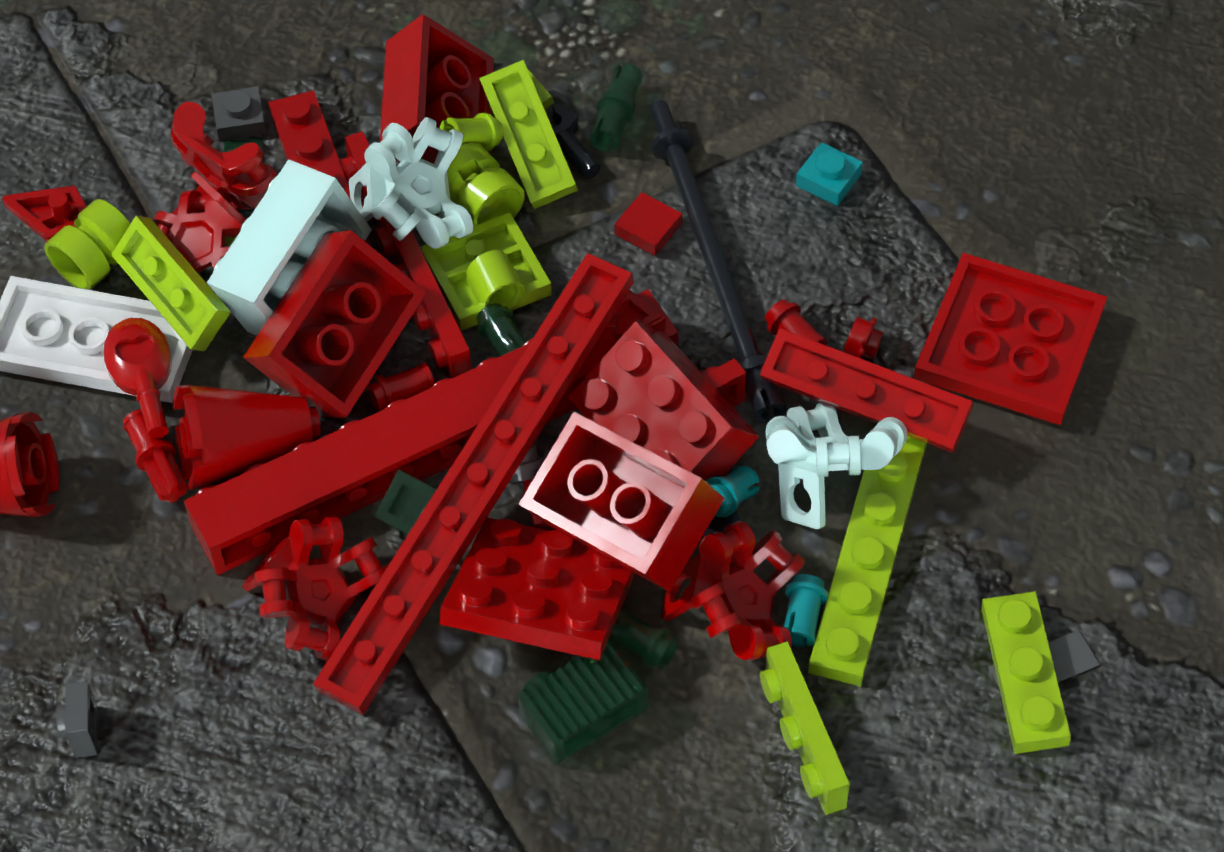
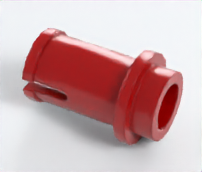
M783 299L775 303L766 313L765 321L768 323L767 329L770 334L777 335L779 328L827 346V340L800 314L801 307L795 302L790 303L787 299Z
M424 362L417 367L386 378L382 374L375 376V382L369 383L367 388L375 410L379 412L396 400L408 399L430 389L435 384L430 368Z

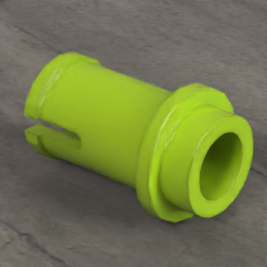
M488 113L477 114L474 118H446L447 120H443L439 128L448 133L451 129L463 133L461 145L476 142L480 143L487 151H491L495 146L499 145L503 137V128L500 121Z

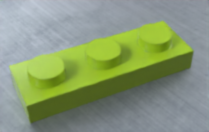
M524 59L479 78L495 118L502 125L503 137L533 209L579 191Z
M135 216L112 252V257L191 350L205 351L231 311L151 218Z
M1036 591L982 599L981 610L1014 754L1069 746L1071 735Z
M787 641L769 647L766 654V669L760 672V681L768 702L773 703L777 701L783 714V718H780V728L788 749H797L804 765L800 766V774L804 788L811 799L818 797L825 815L846 809L850 783Z

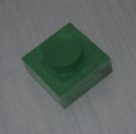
M398 469L375 517L408 535L437 488L406 471Z

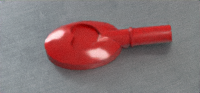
M143 318L124 319L114 325L108 332L103 350L104 361L109 376L115 385L128 394L137 395L136 400L140 403L148 436L152 439H159L166 436L169 432L159 391L168 380L171 372L172 357L169 344L159 327L151 321Z

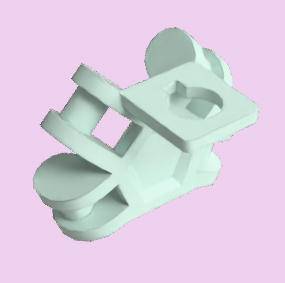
M425 117L412 138L411 134L403 126L397 123H390L382 133L383 140L380 143H372L364 153L366 164L349 179L350 199L367 222L372 217L379 220L383 216L395 228L392 235L399 241L416 227L423 241L434 249L446 245L451 236L462 238L471 234L473 222L470 214L463 206L457 205L450 200L447 173L451 162L460 149L463 133L455 129H451L448 133L437 128L435 120ZM428 145L439 150L434 164L421 159ZM395 158L400 161L397 167ZM362 186L367 187V196L364 198L363 207L361 203Z
M822 402L817 403L813 410L805 411L801 406L793 407L788 410L787 416H777L771 419L766 425L765 430L766 446L769 456L778 464L782 518L814 529L824 527L826 524L824 477H828V471L848 470L849 475H860L861 469L876 470L888 465L906 443L907 429L903 422L897 418L886 417L880 420L864 439H859V435L846 436L839 424L835 407ZM818 430L821 438H815L812 431ZM800 479H803L804 489L811 498L812 504L809 513L802 511L794 500V488L800 483Z

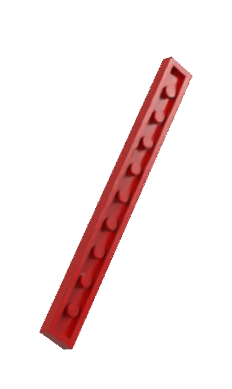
M586 254L317 676L313 685L318 692L364 715L634 284L631 272L592 254Z

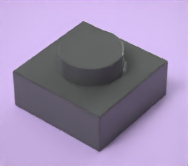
M258 86L211 93L219 141L266 134Z
M89 682L66 683L65 704L57 705L56 710L59 737L68 738L76 758L98 755V705Z

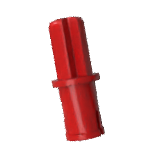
M142 410L132 411L124 418L123 428L128 433L137 452L135 457L137 467L142 471H146L160 500H167L168 503L177 502L179 497L187 493L188 487L174 459L176 454L175 447L170 441L165 440L164 437L159 439L150 438L147 433Z

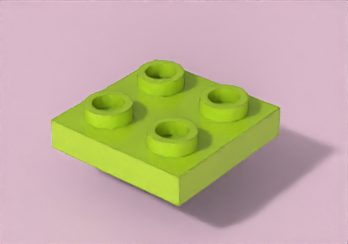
M510 212L473 226L472 233L465 237H449V242L442 247L434 249L427 244L420 247L461 331L552 295L549 278Z

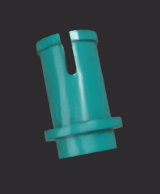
M738 466L724 477L713 476L706 480L711 487L725 498L715 514L717 517H727L734 513L739 503L755 496L760 486H753L748 489V487L760 481L756 472L747 466Z
M796 575L793 577L792 583H789L785 589V595L789 598L784 627L790 632L792 646L805 647V638L808 647L815 644L820 606L827 602L828 592L824 589V581L813 575Z

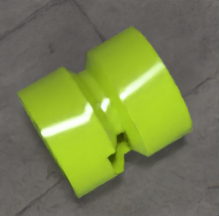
M469 142L462 144L447 170L450 200L457 205L463 206L468 211L473 226L509 212L514 218L521 209L525 199L522 187L505 169L500 168V164L480 143Z
M101 199L94 200L78 214V218L74 221L75 227L70 225L64 226L44 246L46 256L53 267L68 283L76 288L92 290L109 275V264L114 266L118 264L111 254L131 224L117 208Z

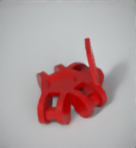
M191 101L179 105L174 112L171 139L175 148L182 154L181 159L187 166H193L213 188H226L231 197V204L236 210L256 209L266 194L269 184L277 176L271 165L263 164L261 161L263 152L256 143L251 142L229 152H219L211 146L214 141L208 134L203 135L206 114L202 106ZM200 185L195 189L201 195H207V192ZM178 207L171 214L177 215Z
M194 171L191 177L207 192V195H201L197 190L184 191L179 198L178 214L157 211L153 222L201 276L200 271L210 266L215 268L218 261L224 257L230 248L224 247L225 236L236 238L246 218L232 206L231 197L226 188H213L200 174Z
M326 517L321 524L312 525L308 519L294 520L291 524L289 536L267 551L241 587L248 592L257 586H262L265 603L258 606L261 618L289 617L285 633L286 649L300 652L303 647L315 651L316 658L328 661L340 640V630L337 624L360 592L376 584L388 567V564L384 567L382 566L373 550L374 547L378 546L373 536L340 554L344 532L341 520L338 517ZM319 545L321 558L309 559L312 547ZM354 559L364 578L350 585L340 566ZM310 624L318 626V629L310 627Z
M742 521L734 522L728 525L723 533L716 531L706 535L701 540L699 554L687 562L671 591L665 590L661 619L669 622L692 607L694 609L703 607L712 625L705 629L710 639L728 631L732 650L742 660H756L762 655L766 658L767 648L787 641L790 648H792L790 632L787 628L773 622L772 615L776 592L802 568L805 559L798 552L791 554L780 544L783 537L775 530L769 532L755 545V536L749 525ZM765 559L775 568L766 582L753 571ZM686 578H690V585L685 588L681 597L676 601L681 584Z

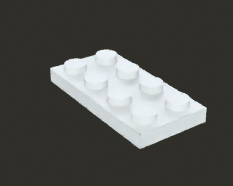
M10 276L0 299V371L131 395L117 387L109 376L104 361V343L108 332L117 323L127 318H143L159 327L169 344L172 357L171 372L168 380L159 391L161 393V401L172 403L174 390L181 382L192 350L148 300Z

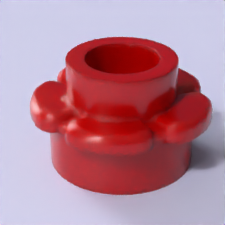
M857 316L843 352L860 359L866 357L874 360L884 334L883 331L875 329L877 318L873 317L869 321Z

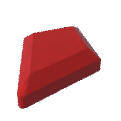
M75 185L4 195L2 197L4 206L46 242L64 226L70 225L75 227L74 221L78 218V214L87 207Z

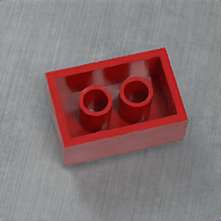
M352 230L324 234L243 358L290 395L304 397L309 407L315 406L317 408L319 417L346 418L427 292Z
M637 321L632 324L568 397L589 420L701 477L704 481L713 476H724L760 437L665 332Z
M573 412L519 502V505L545 524L670 592L725 498L701 477Z

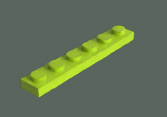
M907 436L905 445L888 465L881 469L864 470L811 654L808 674L861 687L927 443Z

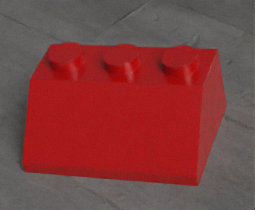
M422 14L386 41L380 142L383 140L382 133L390 123H397L403 126L413 138L418 126L425 117L435 120L437 122L436 127L440 128L442 121L447 120L446 118H474L480 113L492 115L491 105L479 78L493 73L494 58L426 15ZM428 145L421 159L434 164L439 150Z

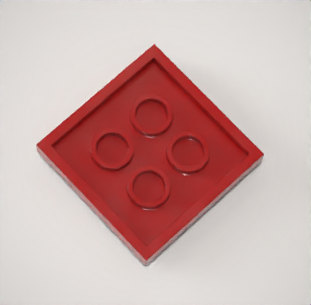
M962 253L915 366L914 379L1061 425L1104 312L1107 296Z
M487 517L441 605L440 625L600 660L636 573L558 530L549 531L521 525L510 519L498 520Z

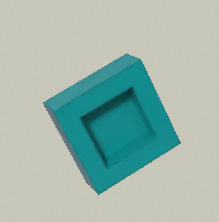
M821 142L796 174V186L838 206L861 176L863 162Z

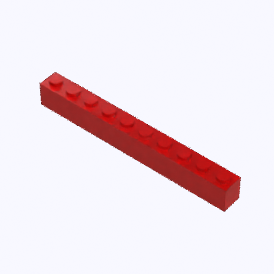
M647 289L636 294L665 317V329L662 332H665L678 346V331L650 290ZM605 335L600 336L547 422L577 409L568 398L569 395L616 344L617 339L609 338ZM532 339L518 349L498 358H488L472 370L454 378L442 379L428 390L408 399L396 400L390 403L384 410L362 420L350 421L341 426L338 431L316 441L301 443L283 456L267 463L255 464L249 467L243 474L219 485L207 486L198 491L195 496L184 500L191 528L216 574L220 575L267 553L272 546L289 536L291 524L294 520L308 519L312 525L321 524L326 517H338L340 519L450 468Z

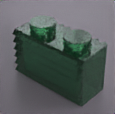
M608 639L600 660L572 655L567 665L559 667L556 672H541L532 677L518 694L520 716L523 722L527 724L529 730L532 731L534 737L538 739L540 745L545 749L547 755L551 757L553 763L558 764L648 709V688L612 640Z

